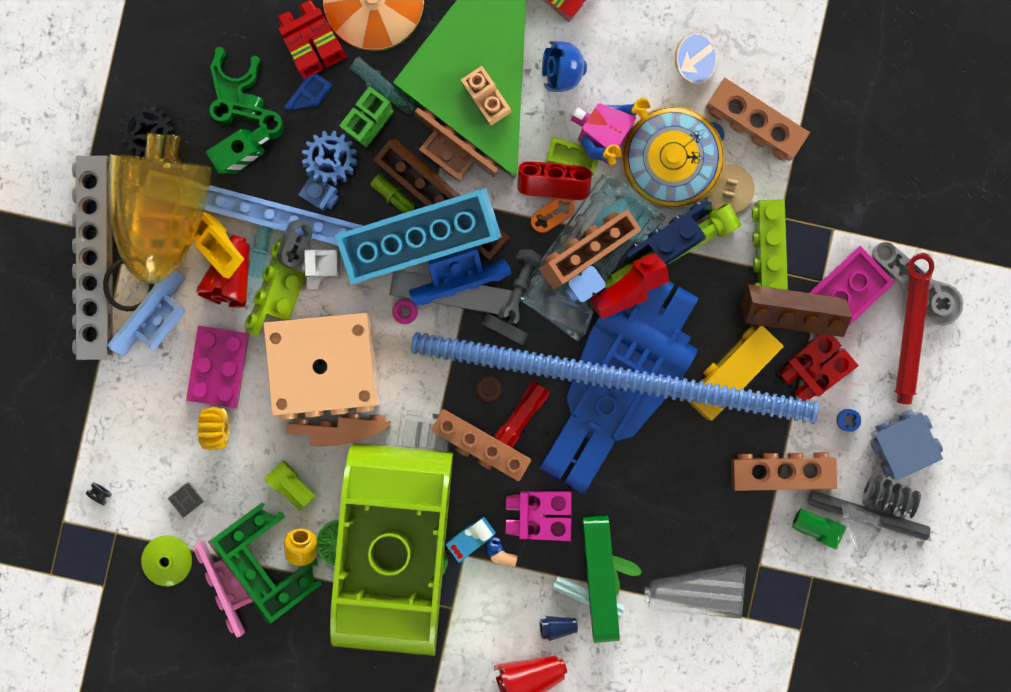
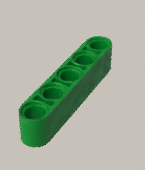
M608 515L582 517L593 642L620 641Z

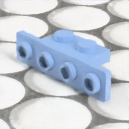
M169 267L161 275L151 291L146 294L144 300L129 316L121 329L113 336L107 345L108 348L124 356L139 338L149 348L155 350L186 311L171 298L185 280V276Z

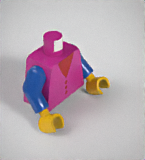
M640 98L634 104L604 105L598 103L591 114L578 107L571 121L582 127L578 141L588 158L601 160L608 165L616 164L615 157H622L620 147L636 121L635 116L638 114L640 118H646L648 116L646 109H650L651 106L646 98Z

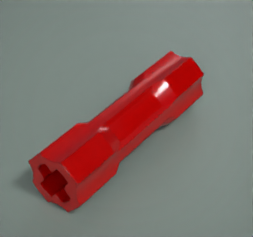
M532 381L522 395L519 405L508 421L500 427L494 438L513 448L523 428L532 415L541 408L551 392L535 381Z

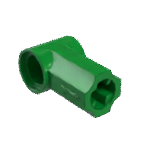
M802 508L796 513L792 528L812 536L816 538V541L836 550L847 528L845 525L827 517L824 519Z

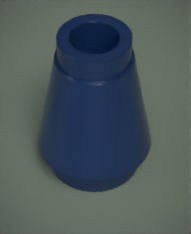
M546 616L545 619H540L539 622L542 640L548 639V641L578 633L576 618Z

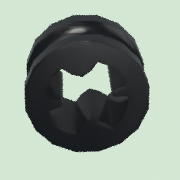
M92 482V489L87 490L86 495L95 502L106 505V498L111 497L112 493L102 485Z

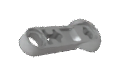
M879 243L872 250L873 259L908 291V276L906 274L900 276L898 274L900 269L896 265L890 268L888 264L893 262L896 256H898L900 260L896 261V263L900 266H908L910 259L892 243ZM883 246L891 251V257L886 261L881 260L877 254L879 248ZM914 263L915 270L919 273H924V271ZM933 279L930 280L926 319L935 325L944 326L953 323L959 318L963 310L961 294L950 284ZM946 299L948 302L945 304L948 305L947 309L938 310L936 300Z

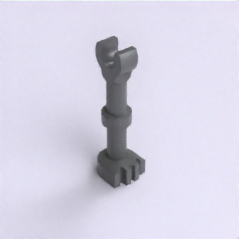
M521 249L518 251L516 258L524 265L518 279H515L513 283L514 290L509 302L498 312L499 318H506L508 313L510 314L509 324H516L519 321V302L523 292H526L529 284L527 282L533 267H539L542 257L531 249Z

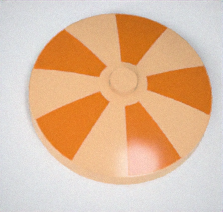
M323 0V6L331 28L344 42L364 51H384L400 45L414 33L423 15L424 0Z

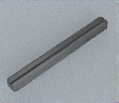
M811 491L808 497V504L924 541L928 540L931 533L929 526L901 519L900 517L820 492Z

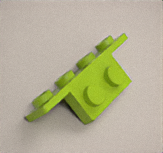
M279 238L272 248V259L269 266L263 272L262 286L254 296L252 313L247 316L245 321V333L258 337L266 314L283 320H290L305 279L304 273L288 268L279 262L277 252L283 238Z

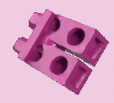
M571 490L521 491L520 494L506 496V510H520V520L506 519V534L520 536V539L571 541V516H547L571 515Z

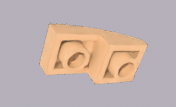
M483 66L461 79L464 87L490 126L512 113L511 108L499 93Z

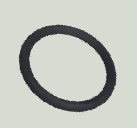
M123 258L113 263L107 269L103 280L104 294L109 303L115 308L126 312L135 311L140 303L134 306H123L112 298L108 282L115 268L125 263L136 264L148 276V293L154 287V278L149 267L142 261L134 258Z

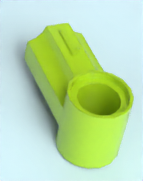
M281 460L264 479L276 492L282 493L301 511L316 495L297 477V472L287 462Z

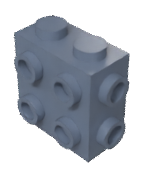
M912 410L903 412L898 415L899 420L892 423L889 420L876 425V430L870 433L872 437L870 440L871 447L876 454H880L883 460L880 465L886 477L890 476L893 480H899L943 459L941 452H943L942 445L937 438H933L930 431L932 424L928 416L923 415L922 412L913 413Z

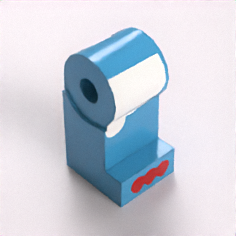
M482 517L447 541L446 546L458 563H460L493 537L496 532L486 518Z

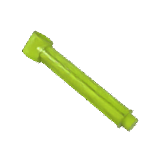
M730 203L713 210L708 214L707 219L697 224L706 235V239L678 258L714 237H723L741 226ZM650 251L642 257L636 259L635 261L642 259L644 256L651 255L654 253ZM632 262L616 272L608 274L609 279L604 281L606 283L604 289H608L626 275L633 267Z

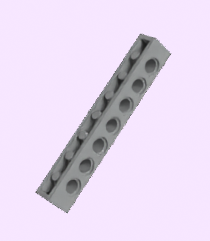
M76 156V162L72 164V174L76 178V188L72 190V199L76 203V213L72 215L73 228H76V238H73L72 250L73 253H76V264H73L72 275L76 279V289H73L72 292L73 304H76V314L72 318L73 329H76V340H73L72 351L76 355V360H113V351L107 346L113 338V305L109 303L103 290L104 275L113 264L112 158L108 156ZM95 176L97 179L96 186L88 189L87 180ZM95 201L97 204L96 211L93 214H88L87 205ZM94 226L97 230V235L94 239L89 240L87 231L90 227ZM91 252H95L97 255V260L93 265H89L87 262V256ZM113 272L111 273L110 278H109V282H108L109 292H110L112 298H113ZM94 277L97 280V286L94 290L90 291L87 287V281ZM91 302H94L97 306V312L93 316L87 313V306ZM93 327L97 331V337L91 342L87 338V332Z

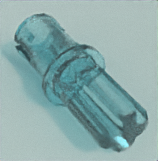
M257 226L253 248H250L252 254L248 275L261 278L266 257L270 255L268 247L273 230Z

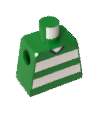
M260 126L253 132L241 129L207 150L206 153L219 174H236L265 152L261 144L269 140L270 136L263 126Z

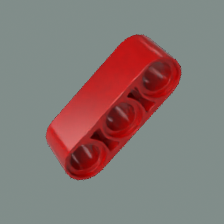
M526 161L519 166L517 190L524 195L584 200L590 195L592 171L584 166Z

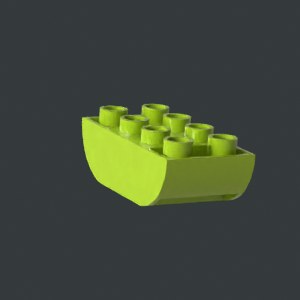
M360 443L351 444L345 466L340 503L330 619L332 646L435 656L454 452Z

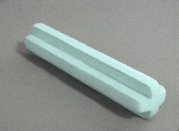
M561 577L555 579L552 587L554 590L590 606L588 589ZM617 603L618 618L622 616L625 608Z

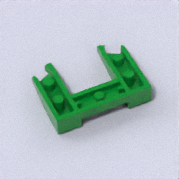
M260 503L210 539L208 543L246 591L266 623L271 624L322 584L321 581L314 582L312 566L318 565V561L315 558L312 563L300 567L276 586L249 551L247 545L285 518V515L278 512L276 516H273L262 510L265 504Z

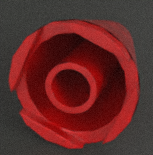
M232 235L229 240L244 258L243 262L229 279L222 277L215 267L210 264L197 286L196 292L203 299L219 305L221 302L229 303L228 307L245 308L247 302L250 245L246 243L244 237Z
M557 656L494 665V671L499 670L500 676L496 677L500 692H547L565 680L564 674L567 673L563 659L558 660Z

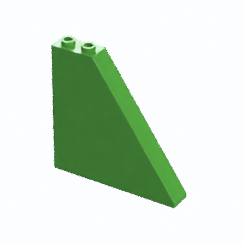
M456 0L393 84L399 91L423 109L429 110L442 124L450 126L459 137L471 142L481 154L493 159L498 167L515 178L518 167L526 0ZM483 66L492 79L497 90L512 111V113L492 126L487 122L461 82L462 78Z

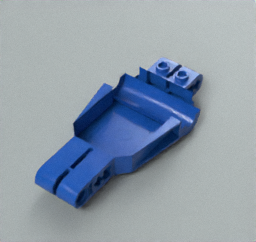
M669 281L647 291L648 300L603 319L599 316L589 332L580 360L584 361L585 364L587 362H592V365L599 363L602 367L605 364L608 368H611V366H615V369L623 367L625 371L627 369H631V372L639 370V373L642 374L643 371H646L648 375H651V373H655V376L663 374L665 378L669 375L671 379L679 377V380H681L694 360L698 349L688 343L691 337L680 330L698 301V297L678 286L666 307L663 308L662 305L674 286V283ZM572 380L566 396L571 414L539 470L559 481L570 462H574L563 484L583 495L615 441L633 437L666 398H664V395L656 397V394L652 393L649 396L647 392H644V394H640V391L632 393L630 389L628 391H624L623 388L616 390V387L613 386L610 389L607 385H604V387H600V384L592 386L590 382L587 385L584 384V381L576 383V380ZM584 438H589L577 459L574 458Z

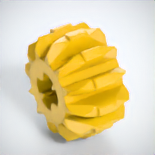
M210 407L201 410L198 417L197 435L202 449L219 450L226 448L229 440L230 423L225 409Z

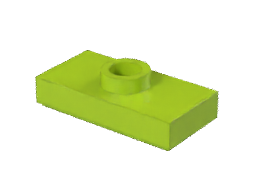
M552 137L545 162L584 166L590 169L592 176H594L598 160L588 158L580 144Z

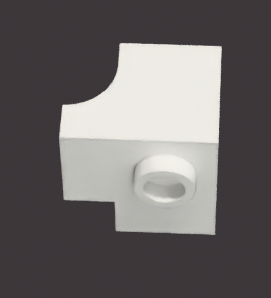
M305 250L302 270L305 272V276H307L308 290H320L323 281L327 278L340 277L339 251Z

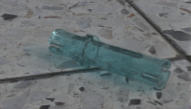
M360 56L356 58L353 62L354 65L352 64L349 69L366 81V86L373 87L409 117L415 111L414 109L417 108L418 104L384 78L379 69H373Z

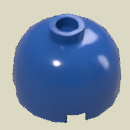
M550 41L549 44L552 46L551 48H545L542 60V76L547 75L548 83H544V86L549 92L570 91L580 83L582 77L586 74L587 63L583 60L581 52L575 45L562 41Z

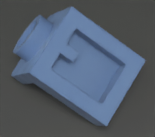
M311 175L300 191L299 196L324 212L327 208L332 209L339 198L336 195L338 190L329 184L324 186L321 179L315 183L313 180L314 175Z

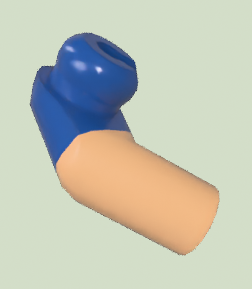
M491 537L486 542V551L491 561L515 568L518 555L506 553L500 539Z

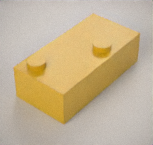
M752 325L744 332L743 338L717 365L713 362L703 372L705 377L702 381L706 385L709 382L712 383V386L720 384V387L723 388L724 385H727L729 389L736 387V390H740L784 346L764 326ZM693 400L692 403H689L706 420L710 421L724 409L720 408V405L713 407L710 403H708V406L704 405V402L696 404V401Z

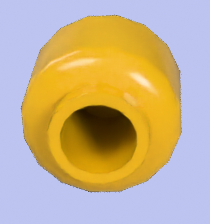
M303 528L290 531L284 540L286 560L295 566H305L312 563L317 556V539L315 534Z

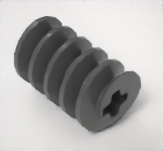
M872 475L864 488L862 503L866 504L869 499H872L873 508L880 502L882 503L881 511L883 512L890 506L891 515L894 516L900 510L901 519H904L907 514H910V518H913L920 504L921 493L916 490L912 492L909 487L902 489V485L899 483L893 485L889 479L883 482L881 476L874 478Z

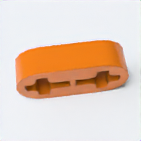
M556 198L536 211L531 218V226L534 231L546 233L569 219L575 210L574 202L571 199ZM559 202L570 205L568 208L569 213L566 215L560 212L555 216L553 212L559 208ZM549 214L552 216L546 222V228L536 226L537 216L541 215L542 218Z

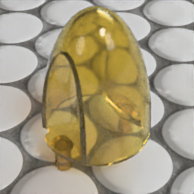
M147 133L145 157L110 154L108 193L114 239L124 265L132 276L142 283H159L177 270L194 242L206 207L213 167L180 162L178 153L181 136ZM165 137V140H164V149H163V157H161V156H162V147H163V138Z

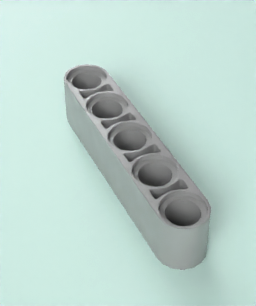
M400 270L393 271L389 295L411 299L409 290L432 283L431 276ZM480 285L478 288L466 289L457 292L451 297L432 300L430 303L498 315L499 310L509 302L513 291Z

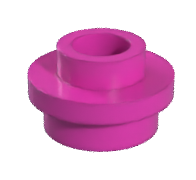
M401 299L393 306L392 314L397 322L410 324L416 319L418 309L411 300ZM403 307L410 309V314L406 317L402 316L400 312Z

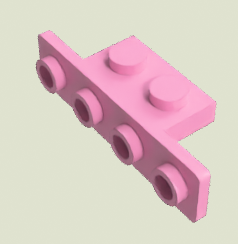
M205 540L196 543V557L206 567V580L210 587L214 586L218 594L215 596L220 610H225L228 617L226 624L230 633H235L238 638L245 633L236 609L253 601L227 565L221 560L214 562Z

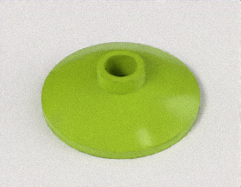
M169 535L160 536L153 539L145 547L141 558L142 569L147 578L153 583L160 586H173L188 576L192 567V554L187 544L181 539ZM163 557H166L169 560L168 566H163L161 564V559Z

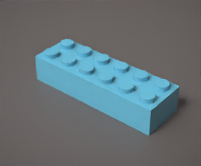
M487 188L335 235L351 284L495 241L502 237Z

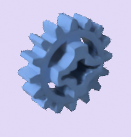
M323 131L321 138L313 135L314 143L307 141L306 147L308 150H302V155L306 158L302 160L303 167H308L306 169L307 175L314 174L313 180L315 183L322 179L324 186H327L328 181H332L333 185L337 186V179L346 182L345 175H353L352 167L357 166V160L354 159L357 156V151L352 149L353 142H346L345 134L338 138L336 131H333L331 136H327L326 131ZM318 150L319 154L316 158H314L315 161H313V156L315 152ZM325 153L330 158H334L335 164L329 158H325ZM345 155H347L346 162L342 167L341 161L345 159Z

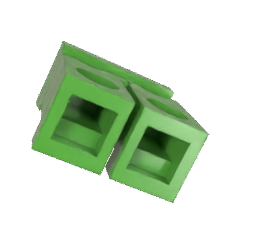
M370 86L355 104L362 111L359 112L353 107L339 125L348 135L366 148L394 113L391 102Z

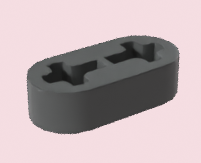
M293 220L287 226L277 252V258L282 265L295 267L303 260L305 250H307L313 233L312 227L307 221ZM296 227L304 231L303 236L295 232ZM292 251V254L295 255L294 259H289L286 256V252Z
M487 312L481 322L482 325L523 346L529 336L528 333Z

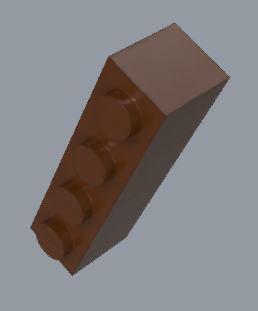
M748 284L741 302L744 320L747 324L844 337L852 319L847 300L838 297Z

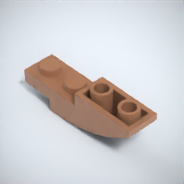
M346 413L345 417H338V426L336 427L333 421L319 420L318 425L308 424L309 419L294 418L293 423H286V434L311 436L310 446H336L353 443L378 434L390 427L391 421H385V416L370 415V419H360V414Z

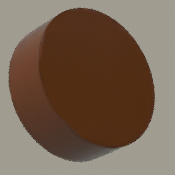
M492 376L482 378L477 385L479 397L488 402L497 400L502 393L501 382Z

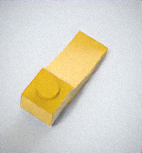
M201 211L186 231L196 241L194 245L222 277L229 279L243 262L244 258L229 240L226 234L228 230L214 215Z

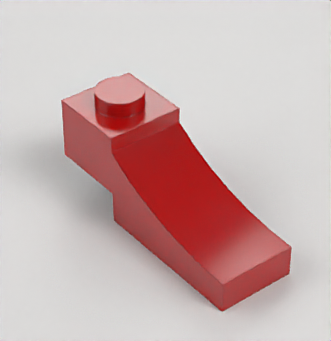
M656 253L632 262L633 267L626 275L608 289L590 298L592 308L601 319L648 300L647 291L669 282L667 265Z

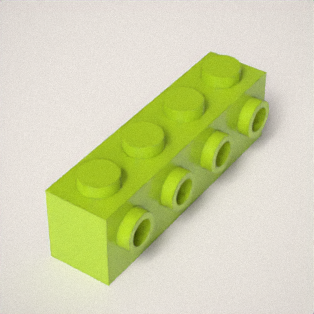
M785 199L759 200L755 203V207H752L751 211L752 222H755L756 232H753L752 235L753 247H756L753 269L754 273H757V283L754 285L788 290Z

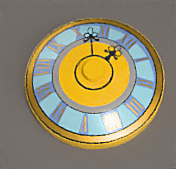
M664 107L648 113L646 118H641L630 130L623 148V169L632 189L645 201L662 208H683L702 200L717 184L724 165L723 144L715 127L701 114L683 107Z

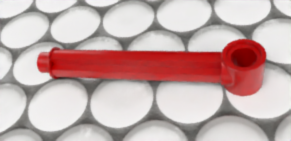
M926 253L913 255L908 264L909 285L896 389L894 390L895 393H898L897 403L912 404L913 395H917L916 389L929 286L935 268L933 258ZM919 259H924L929 264V269L924 273H919L914 268V263Z

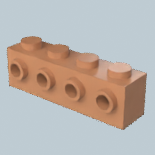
M628 209L620 214H617L616 211L603 218L605 224L599 228L595 224L583 233L586 237L580 241L574 238L565 244L564 248L566 250L558 254L555 251L543 259L546 264L540 267L539 270L553 290L641 231V228Z

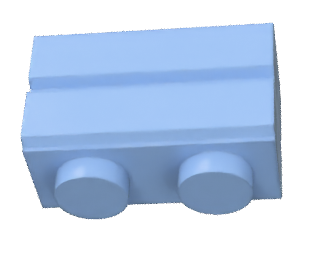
M589 266L567 281L563 292L571 302H585L593 296L592 294H596L605 288L606 283L595 267Z

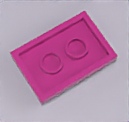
M858 246L809 293L846 299L852 315L850 324H852L895 282L861 246Z
M198 326L186 401L238 408L249 339L248 333Z

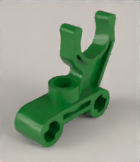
M217 47L215 49V57L210 66L218 98L210 106V114L219 126L227 127L233 124L235 119L263 126L268 132L270 139H277L282 136L285 126L278 113L262 109L264 99L251 94H243L244 90L252 87L257 82L258 70L261 66L259 57H251L250 69L243 77L230 78L221 69L226 53L222 47ZM224 109L229 110L228 114H223L222 117L217 116L218 112H223ZM270 121H275L277 127L269 130L267 124Z

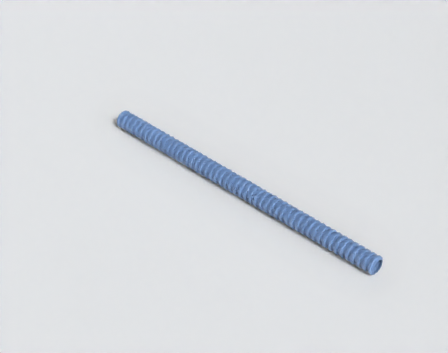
M420 332L414 334L411 343L412 354L416 355L419 352L421 356L427 354L428 357H432L435 355V358L438 359L440 357H443L444 360L450 358L451 361L458 359L461 363L463 361H466L467 364L474 362V365L481 363L484 367L487 365L490 368L497 366V369L504 367L507 371L513 369V372L520 370L524 374L527 371L530 375H533V373H536L537 376L544 374V377L547 378L550 375L553 379L560 377V380H564L567 378L570 382L572 380H576V383L584 381V384L587 385L590 382L592 386L600 384V387H604V385H607L610 389L613 386L616 387V390L623 388L624 391H628L630 389L632 393L640 391V394H644V392H647L649 396L653 393L656 394V397L664 395V398H668L670 396L672 400L680 398V401H684V399H687L689 403H692L693 400L696 401V404L704 402V405L707 406L708 403L712 404L713 407H716V405H720V408L727 406L729 410L737 408V411H741V409H744L747 413L750 410L753 411V414L761 412V415L764 416L765 413L770 414V417L778 415V418H782L784 416L786 420H790V418H794V421L802 419L804 423L811 421V424H815L819 410L818 401L810 403L808 399L804 402L801 398L793 400V397H789L787 399L784 395H781V397H777V394L769 396L767 392L764 395L760 394V391L752 393L750 389L748 392L744 391V388L736 390V387H732V389H729L727 385H724L723 388L720 387V384L712 386V383L709 382L707 385L703 381L695 383V380H691V382H688L686 378L683 380H679V377L671 379L669 375L665 378L663 374L655 376V373H651V375H648L646 371H643L642 374L639 373V370L631 372V369H627L625 371L623 367L615 369V366H611V368H608L605 364L602 367L599 363L592 365V362H587L585 364L582 360L576 362V359L568 361V358L565 357L561 360L559 356L552 358V355H548L545 357L542 353L538 356L536 352L529 354V351H524V353H521V350L518 349L515 352L513 348L506 350L505 347H501L498 349V346L495 345L493 347H490L489 344L482 346V343L475 345L472 341L469 343L466 340L459 342V339L452 341L449 337L446 339L443 336L436 338V335L429 337L428 334L424 333L421 335Z

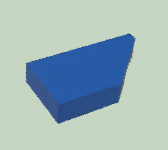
M316 73L304 79L284 108L290 111L318 106L333 85Z

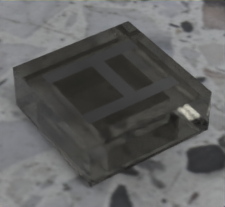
M187 482L168 497L169 501L183 518L204 503V500L190 482Z

